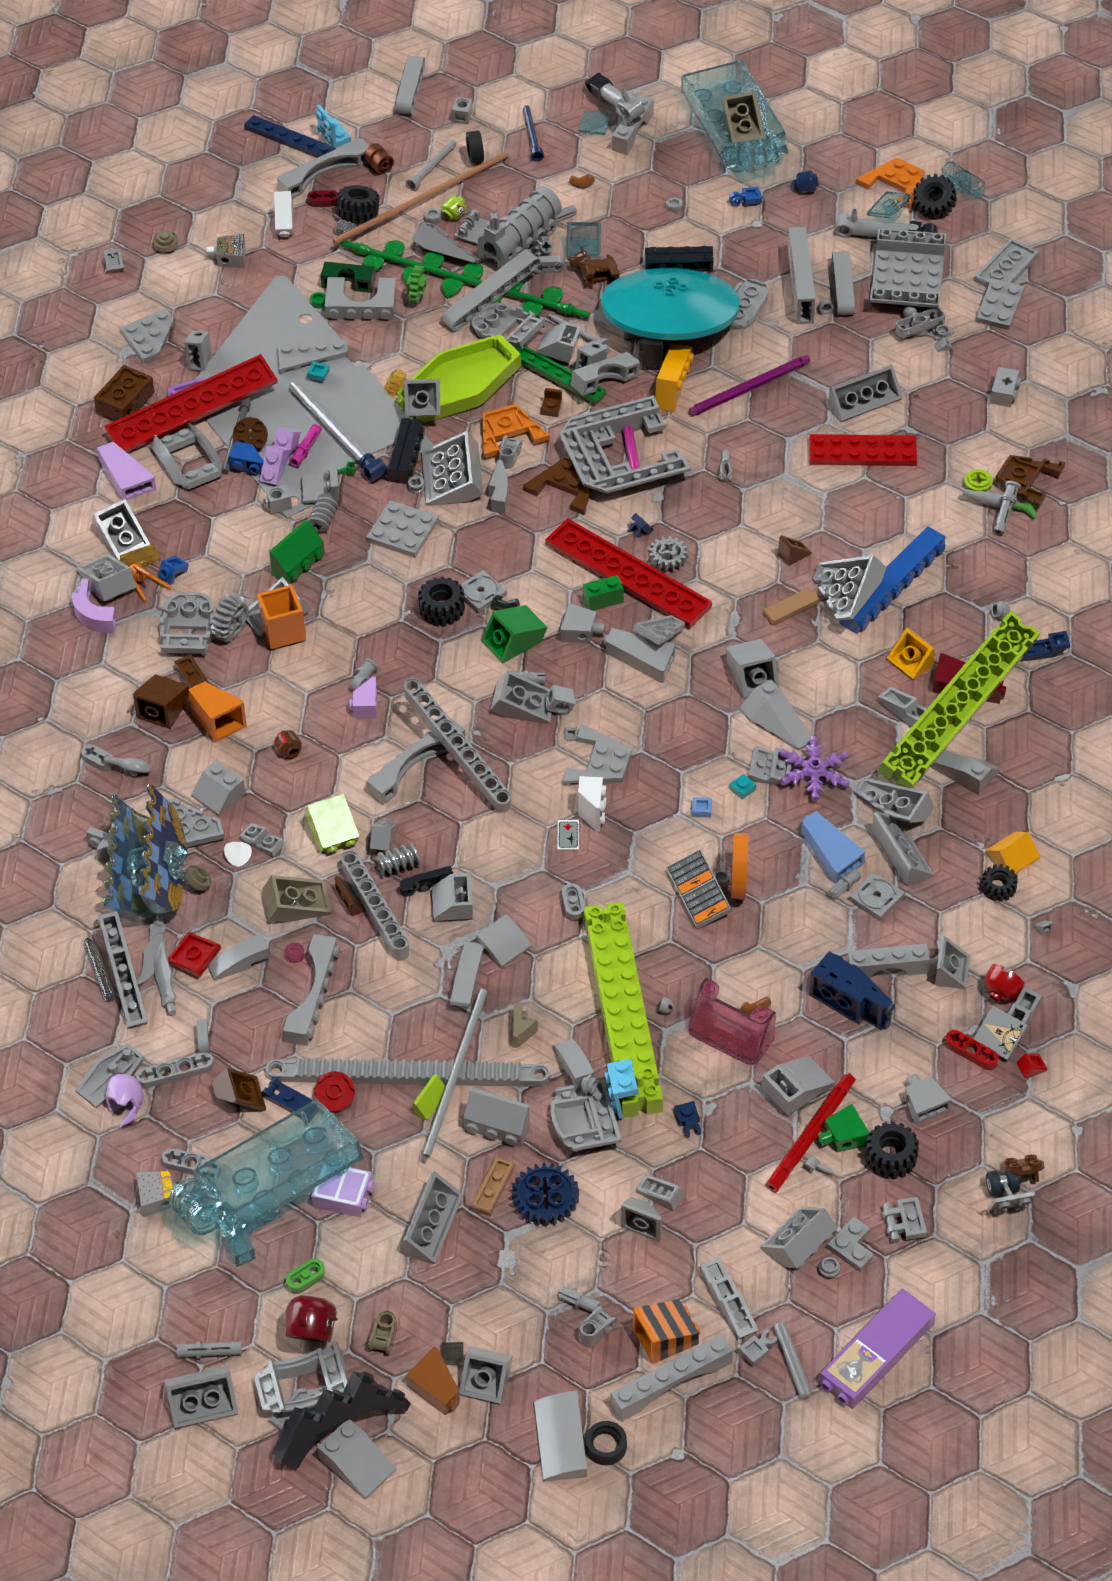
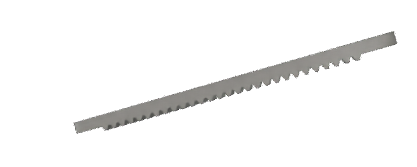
M298 1057L296 1060H272L267 1064L266 1072L269 1080L275 1077L281 1082L317 1083L323 1074L337 1071L347 1074L353 1083L427 1085L432 1076L436 1074L443 1084L447 1085L455 1061L447 1062L443 1060L439 1062L435 1060L431 1062L427 1060L423 1062L419 1060L415 1062L410 1060V1062H407L405 1059L401 1062L397 1059L394 1061L386 1059V1061L381 1059L377 1061L373 1059L358 1061L355 1058L353 1061H350L348 1058L345 1061H342L340 1058L337 1060L333 1058L329 1060L325 1058L321 1060L305 1058L302 1060ZM467 1061L466 1063L463 1062L455 1085L541 1087L549 1083L550 1071L547 1066L542 1064H521L519 1061L515 1064L511 1061H508L507 1064L503 1061L499 1063L495 1061L491 1063L487 1061L483 1063ZM275 1067H279L282 1069V1071L278 1074H273L271 1072V1070ZM538 1072H543L545 1077L538 1079L534 1075Z

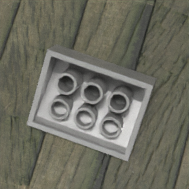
M468 431L422 451L425 496L428 506L468 502L483 495L478 442Z

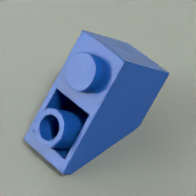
M236 441L229 455L230 469L261 475L264 460L252 444Z

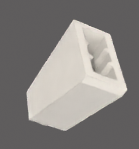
M291 191L274 192L276 236L289 237L293 235V201Z

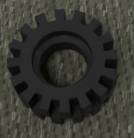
M995 864L993 868L989 866L982 876L981 889L983 894H987L989 899L992 896L993 901L999 898V902H1003V898L1006 901L1009 900V897L1012 898L1014 893H1016L1018 883L1017 874H1014L1015 871L1013 869L1009 871L1010 867L1006 865L1003 868V864H1000L999 867ZM1003 880L1007 884L1004 886H997L993 884L992 881Z

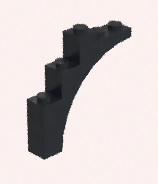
M353 1371L343 1393L336 1389L333 1391L324 1389L314 1410L306 1407L304 1409L294 1407L272 1454L280 1464L299 1468L303 1459L316 1442L343 1421L361 1413L380 1409L407 1411L411 1403L406 1399L404 1392L398 1389L388 1390L383 1385L377 1384L374 1376L370 1373Z

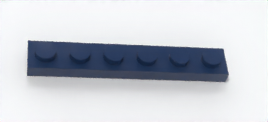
M255 115L244 124L245 130L316 158L336 149V147Z

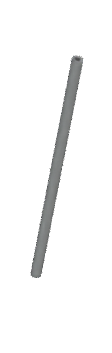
M481 988L422 1154L424 1158L431 1157L488 992L486 989Z

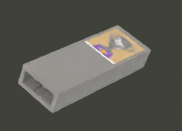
M789 227L788 258L797 324L814 323L815 292L806 227Z

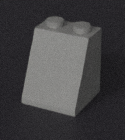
M762 639L726 647L728 666L743 698H748L756 687L769 680H772L779 687L775 655Z

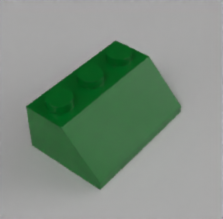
M307 519L269 551L272 576L277 579L283 577L291 584L325 554L323 540Z

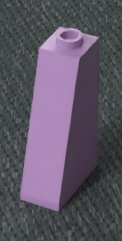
M111 442L97 447L99 461L122 500L126 499L127 501L156 490L154 475L116 443Z

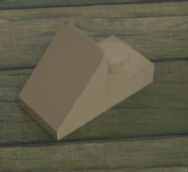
M514 1003L513 1038L514 1048H518L538 1031V1020H526V1011H522V1003Z

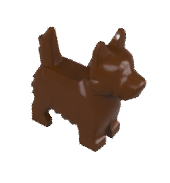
M580 246V251L574 257L569 258L570 265L581 270L585 280V287H593L594 281H605V279L611 284L620 276L614 257L606 254V259H591L584 250V247Z

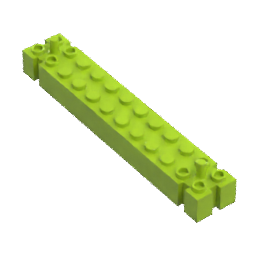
M1010 611L899 741L893 752H890L882 761L877 772L888 781L893 778L897 781L896 785L914 788L918 780L926 774L1019 663L1024 654L1034 645L1040 632L1029 624L1026 627L1022 625V619Z
M623 902L610 903L608 908L600 909V905L584 907V922L586 932L588 933L589 948L611 1062L631 1058L639 1093L620 1098L623 1118L639 1116V1111L646 1110V1114L663 1112V1097L659 1085V1077Z

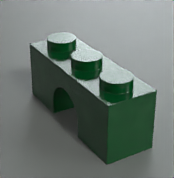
M324 261L321 272L322 288H327L328 277H344L345 281L354 282L355 291L372 293L376 279L375 266Z

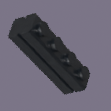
M713 246L645 248V270L654 268H682L695 271H713Z
M402 417L387 468L389 481L408 483L410 476H414L415 466L413 465L418 462L417 450L420 451L422 446V440L420 439L425 436V427H422L420 419L411 420L410 418Z

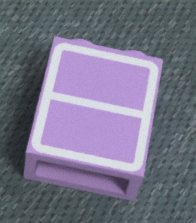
M323 1162L311 1196L313 1207L361 1218L363 1210H367L369 1204L368 1195L373 1192L375 1181L372 1180V1172Z

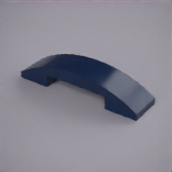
M1067 631L1049 633L1048 639L1036 640L1019 662L1046 658L1070 648Z

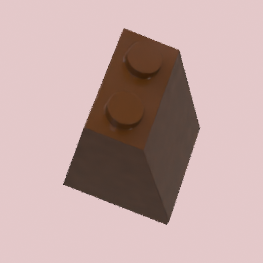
M155 674L133 693L136 717L171 729L190 699L189 685Z

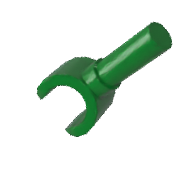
M347 462L346 468L338 469V474L354 475L356 472L355 462Z

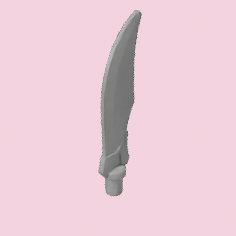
M156 913L155 921L150 925V941L143 950V967L137 981L138 985L149 980L155 973V956L166 930L162 913Z
M163 939L155 956V976L162 997L161 1005L167 1008L169 1015L176 1014V995L171 985L172 970L167 958L166 939Z

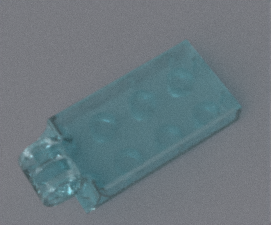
M743 60L681 75V91L726 169H730L733 172L745 171L746 173H751L782 164V155L789 153L786 145L785 130ZM755 91L765 137L732 143L724 117L722 99L727 96Z
M315 1099L196 1168L193 1172L194 1178L184 1179L174 1186L168 1198L169 1206L187 1227L197 1235H206L219 1229L223 1237L228 1239L240 1235L244 1229L262 1218L274 1215L281 1207L296 1198L310 1194L315 1187L328 1179L345 1173L350 1166L361 1161L364 1157L359 1141L318 1099Z

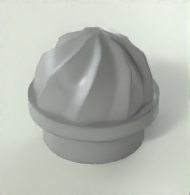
M998 601L992 605V616L997 617V619L1005 618L1010 612V606L1003 601Z

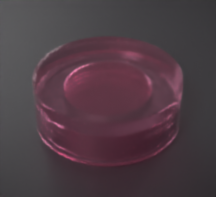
M291 943L286 946L285 958L289 962L297 963L303 960L305 951L301 944Z

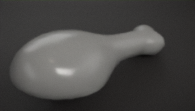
M105 756L104 758L106 764L118 765L130 770V774L133 776H137L138 772L149 773L151 771L149 763L139 758H116L111 756Z

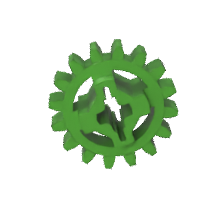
M416 265L413 268V273H409V278L407 279V293L410 295V302L419 303L421 295L424 296L427 287V275L424 274V266Z

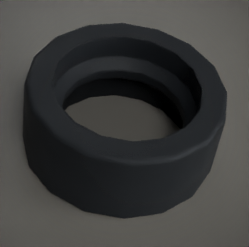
M480 131L466 132V145L470 163L483 162L484 148Z
M600 1421L588 1430L586 1435V1452L595 1463L613 1465L625 1456L627 1436L620 1425L611 1421ZM601 1434H611L618 1438L619 1446L612 1452L604 1453L595 1449L593 1442Z

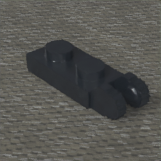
M451 866L403 879L400 881V894L408 897L414 895L416 891L429 890L438 882L453 874Z

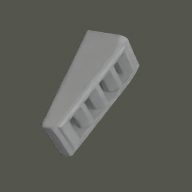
M647 1174L636 1188L637 1193L671 1210H675L684 1197L681 1186ZM652 1183V1186L650 1187V1189L647 1190V1187L649 1186V1184Z

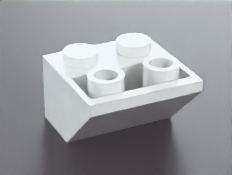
M580 776L578 788L579 816L595 831L600 832L601 824L605 823L606 785H603V777Z

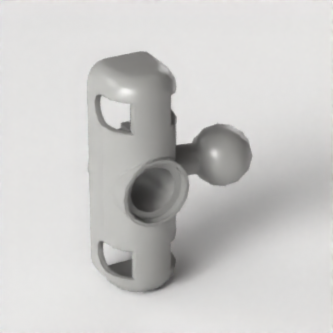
M909 305L905 307L903 312L906 318L896 322V333L900 338L926 335L928 330L945 323V313L940 308L917 313L916 308ZM934 312L935 319L930 320L929 315ZM904 323L905 329H902L899 325Z

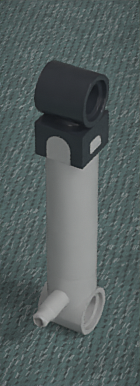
M852 209L851 215L847 213L840 214L835 230L840 237L859 235L877 238L878 228L938 233V227L932 223H926L922 226V222L917 221L903 224L857 218L856 209Z

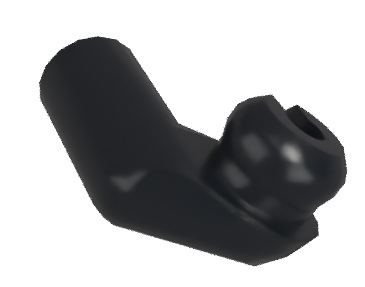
M495 595L492 598L493 606L501 610L520 606L517 598L509 601H503L500 595Z

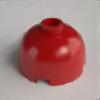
M992 964L985 976L984 982L987 991L990 993L989 997L997 1002L1000 1000L1013 1001L1020 995L1023 987H1025V982L1011 970L1008 973L1003 971V966Z

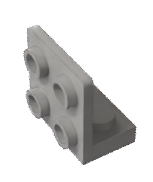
M329 460L330 468H326L327 473L302 475L304 503H315L322 493H327L335 501H339L337 460Z

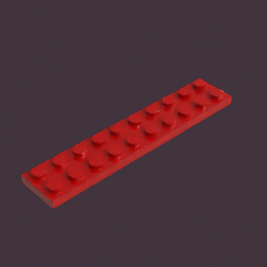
M259 354L105 425V430L112 442L128 453L152 442L155 435L158 438L188 425V423H193L277 384L278 379L262 354Z
M569 518L545 539L546 545L603 578L618 575L625 591L664 614L672 615L684 621L685 626L691 628L712 607L711 600Z

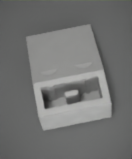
M810 1056L779 1064L762 1077V1089L787 1115H790L835 1085V1082Z

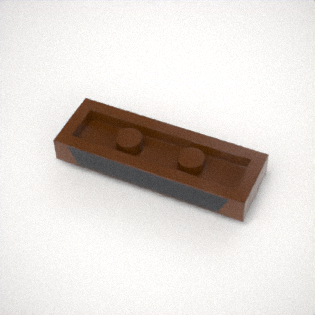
M191 654L174 661L176 669L185 683L189 685V689L203 682L209 683Z

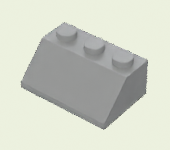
M471 1087L463 1117L464 1129L473 1134L484 1135L492 1140L497 1139L506 1142L511 1146L522 1147L530 1129L529 1105Z
M801 1206L760 1247L782 1266L799 1268L804 1265L805 1260L810 1255L818 1251L819 1246L824 1241L832 1237V1233L838 1227L825 1208Z
M228 1366L164 1380L174 1428L238 1414Z

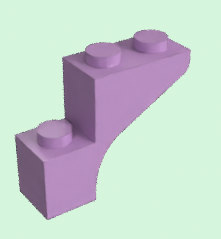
M277 428L274 445L266 447L259 481L274 485L279 484L288 458L299 443L301 432L287 428Z

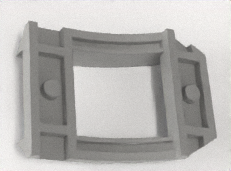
M188 423L189 428L182 429L162 439L155 435L150 445V450L155 452L156 457L169 473L174 485H182L185 489L194 488L220 477L223 467L222 461L209 440L197 427ZM198 442L212 463L205 464L203 467L188 471L182 475L170 452Z
M332 1341V1345L323 1350L319 1348L297 1358L277 1362L267 1361L268 1366L264 1371H259L254 1377L262 1410L264 1412H291L294 1407L300 1409L315 1407L322 1392L305 1399L285 1402L279 1379L292 1378L322 1369L327 1390L333 1391L336 1389L343 1393L349 1378L343 1360L345 1356L337 1341Z

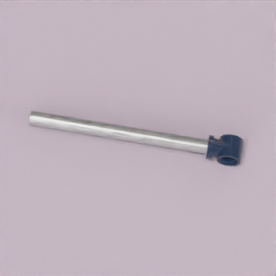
M297 381L289 385V389L359 460V466L363 469L365 476L370 482L387 474V467L382 459L378 458L375 460L373 454L366 453Z

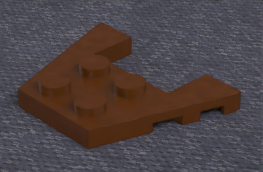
M1009 455L997 473L995 481L1004 487L1006 481L1019 483L1021 489L1017 492V496L1039 509L1045 500L1046 494L1031 489V486L1041 471L1059 477L1065 468L1066 462L1059 461L1057 464L1050 463V460L1043 459L1041 462L1033 461L1031 457Z
M562 458L523 485V491L538 496L546 485L572 494L576 498L570 504V510L582 515L586 514V507L592 488L583 486L570 459Z

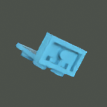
M320 104L316 105L317 130L319 134L325 137L326 142L336 148L351 142V136L337 119H331Z

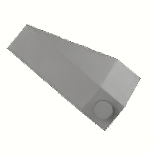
M422 222L412 237V240L416 242L415 245L422 250L425 248L473 263L481 261L469 250L463 247L459 248V242L449 238V234L433 223Z
M772 680L756 687L741 705L740 711L751 723L759 724L765 728L766 732L774 733L780 737L781 741L799 751L805 748L806 745H810V733L783 692Z
M945 750L931 766L932 769L978 795L1000 772V768L984 759Z
M864 777L854 791L856 795L892 818L910 823L926 821L934 808L927 791Z

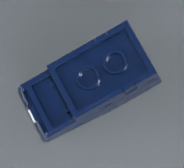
M829 951L811 971L810 996L858 1025L862 1020H865L881 1031L883 1029L886 1030L890 1026L891 1018L895 1014L893 1001L858 966L850 964L841 956Z

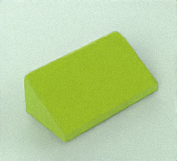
M434 1074L413 1103L414 1115L424 1120H428L438 1107L446 1088L438 1075Z

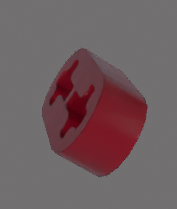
M334 190L311 191L307 195L308 204L312 207L336 206L338 192Z

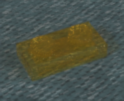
M154 543L120 555V560L129 567L137 563L143 568L160 562V556Z

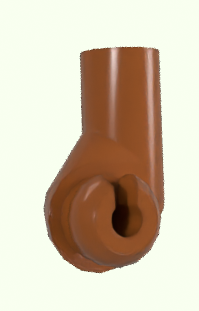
M591 174L581 178L571 176L569 179L570 184L581 188H586L595 181L594 176Z
M764 997L752 1004L744 1002L741 1005V1010L745 1015L751 1016L769 1007L771 1000L769 997Z

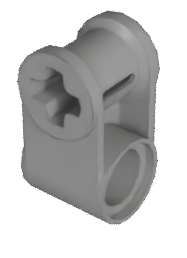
M506 435L503 437L499 449V460H502L505 469L514 467L522 449V438L512 439Z
M598 1306L580 1324V1343L585 1347L595 1346L606 1334L614 1329L618 1319L607 1314L602 1306Z

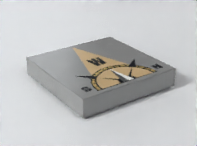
M992 1006L973 1039L996 1051L998 1056L1009 1061L1029 1026Z

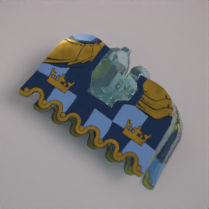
M151 783L147 784V792L151 797V801H147L145 804L150 817L135 811L116 794L111 796L116 812L110 813V819L115 828H111L108 831L109 837L113 841V845L107 847V852L112 862L106 863V870L110 874V878L105 879L104 885L109 892V896H104L102 903L109 909L118 911V914L133 922L151 918L155 914L162 915L177 910L182 902L183 882L185 881V872L180 868L185 867L183 862L187 859V842L179 815L175 807ZM135 870L140 872L141 877L135 873Z

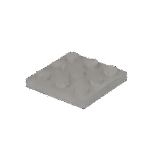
M390 500L366 536V540L369 543L416 558L437 525L439 516Z

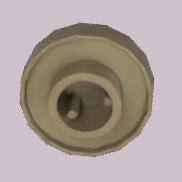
M161 231L153 238L154 247L160 252H170L177 248L178 237L171 231Z
M190 865L184 872L187 885L193 890L205 891L212 884L208 872L202 867Z

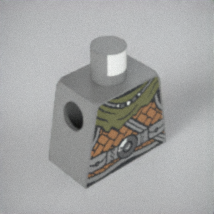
M244 233L218 237L217 247H207V257H217L219 266L245 268Z

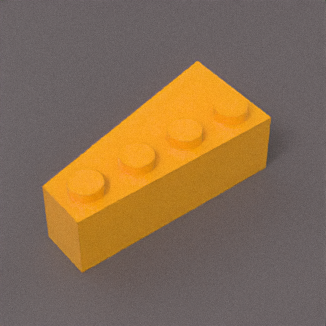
M671 343L656 381L655 399L659 409L675 412L687 373L690 370V364L694 360V354L691 353L692 346Z

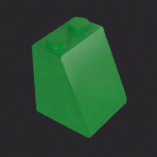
M527 605L492 612L481 641L502 663H505L541 643L548 627Z

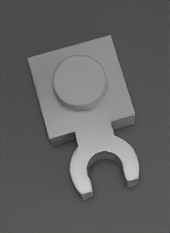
M767 1329L763 1331L760 1339L754 1335L741 1345L738 1352L754 1366L769 1354L768 1348L774 1347L777 1344L778 1338L766 1339L770 1335V1330Z

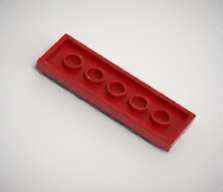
M810 434L809 436L810 465L917 466L916 435Z

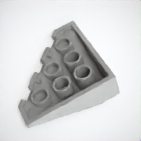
M874 555L819 562L813 578L816 583H820L819 589L825 597H828L827 603L832 610L836 611V618L839 621L848 620L856 616L880 585L887 567Z

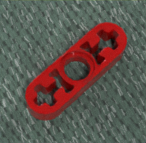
M951 1030L946 1034L945 1045L951 1051L985 1070H993L997 1067L999 1056L996 1051L958 1030ZM968 1047H975L977 1052L969 1053L966 1049Z

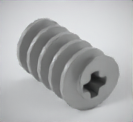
M327 493L319 495L308 518L316 532L328 531L338 509V504L334 498Z
M412 843L407 844V849L404 845H401L399 850L395 847L392 849V853L390 850H386L385 856L382 852H379L377 856L378 867L383 877L386 870L391 875L392 868L399 872V866L406 870L407 863L411 867H414V861L418 865L421 864L419 854Z

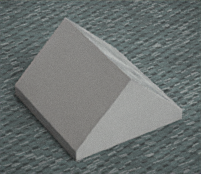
M945 936L941 937L935 985L965 989L967 986L970 955Z

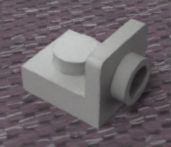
M110 248L104 251L107 273L124 270L121 249Z

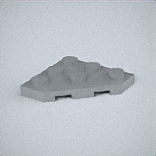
M163 309L122 326L120 330L145 364L160 357L162 347L166 344L170 329L173 328L175 323L169 311Z
M176 799L168 800L175 807L179 815L187 847L225 839L220 819L214 816L211 818L205 815L203 811L192 806H184ZM165 841L168 852L181 849L174 842Z

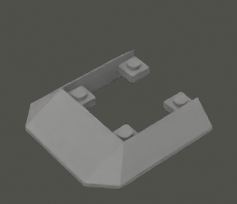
M654 396L570 417L559 434L583 486L604 493L691 471L685 456H682L678 449L661 453L663 462L631 470L628 462L615 466H610L601 446L616 443L614 434L623 432L625 426H631L633 429L645 426L648 433L666 429V424L659 412V405Z

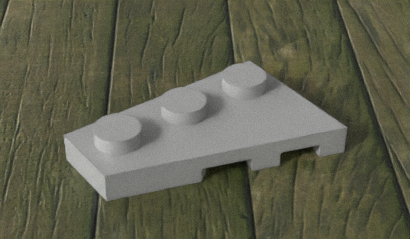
M670 615L635 623L633 630L639 633L641 637L661 645L682 631L685 622Z

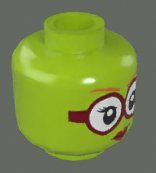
M450 196L442 205L443 216L449 221H457L466 212L465 200L460 196Z

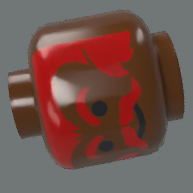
M284 730L277 734L274 746L282 757L294 758L300 753L302 742L294 731Z

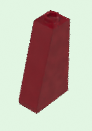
M940 653L934 678L933 693L940 694L966 662ZM1004 680L986 702L1000 704L1001 697H1005L1007 686H1003Z

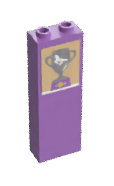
M902 1288L820 1373L819 1384L826 1392L834 1394L843 1405H848L854 1409L934 1325L936 1313Z

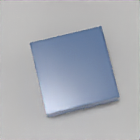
M693 798L692 817L711 818L712 798Z

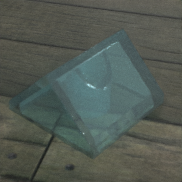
M567 222V256H575L580 251V246H583L590 257H600L601 223Z

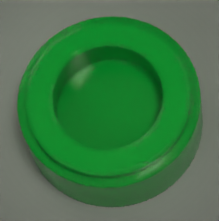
M322 292L313 293L310 296V304L314 308H323L325 306L326 294Z

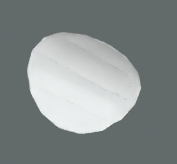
M230 842L224 847L225 857L234 866L239 867L246 864L251 857V846L247 843Z

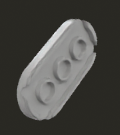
M748 279L747 282L741 281L734 288L739 296L740 307L737 318L728 328L742 330L750 327L768 300L769 291L766 285L756 279Z

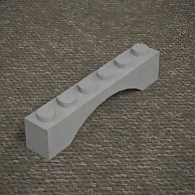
M358 138L277 177L278 190L280 192L291 191L293 199L302 195L310 182L323 173L339 168L363 166L367 164L364 159V152L369 145L362 138Z
M451 719L452 722L456 725V727L465 736V729L461 727L458 723H456L453 719ZM432 731L427 732L423 738L413 743L406 751L398 754L393 761L385 764L380 771L368 778L366 781L367 793L384 805L397 795L401 779L414 764L429 756L448 752V750ZM455 743V744H453V745H454V746H460L461 744Z
M313 934L309 946V958L316 974L314 985L305 1001L288 1014L283 1029L284 1042L308 1046L310 1038L313 1039L314 1024L319 1021V1008L324 1005V992L329 989V976L334 973V960L339 957L340 946H337V938Z
M720 1334L611 1392V1407L621 1422L641 1412L655 1398L678 1383L697 1375L714 1373L733 1363V1349L724 1336Z

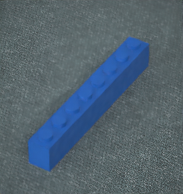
M927 526L886 566L882 582L853 619L840 620L839 624L856 634L862 629H866L869 622L873 618H877L880 611L884 607L887 608L893 598L898 597L902 590L909 586L913 579L920 575L928 564L930 565L938 554L943 553L946 547V536Z

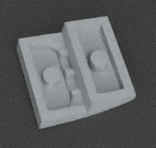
M755 746L748 778L759 783L782 785L780 779L788 777L786 772H790L792 763H787L786 760L788 758L780 756L782 750L776 747L774 751Z
M507 914L476 934V940L489 951V957L501 968L532 948L528 938Z

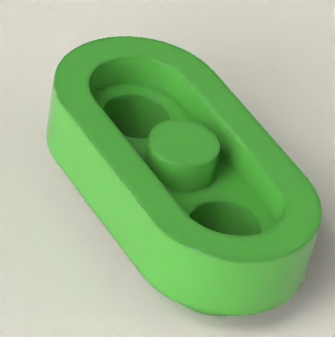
M310 1259L289 1272L286 1277L287 1288L295 1293L302 1292L322 1279L325 1275L324 1263L319 1259Z

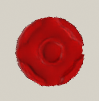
M330 1071L318 1079L315 1086V1097L323 1109L330 1112H340L352 1104L355 1098V1086L347 1074Z

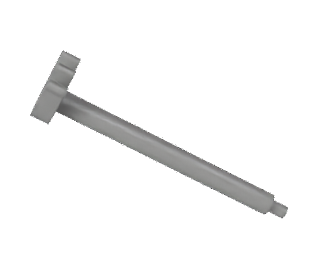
M548 315L551 320L558 324L567 322L556 315ZM581 329L580 336L589 341L594 340L602 345H610V341L607 338L598 339Z

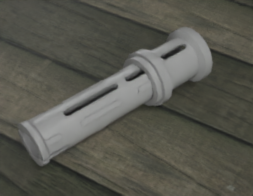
M1006 481L1005 483L1006 489L1001 496L1002 504L993 532L998 535H1004L1012 506L1017 502L1016 496L1017 492L1021 489V485L1015 481Z

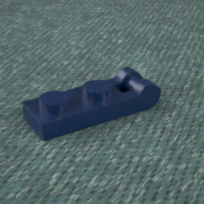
M275 1077L269 1082L268 1088L265 1087L261 1092V1095L266 1100L307 1122L320 1108L318 1102L283 1084ZM276 1090L280 1092L278 1095L274 1093Z

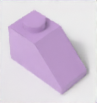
M371 677L353 691V699H349L350 711L353 710L354 718H376V677Z

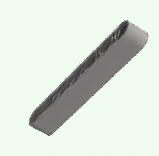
M528 249L523 250L447 309L441 317L442 322L453 331L459 330L471 321L484 307L494 303L535 271L540 264V259Z
M345 851L341 855L342 871L392 957L398 961L407 959L409 956L408 938L359 855L355 851Z

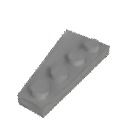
M347 339L278 345L280 374L286 373V370L294 369V371L301 369V366L311 365L313 361L325 360L328 362L348 356Z

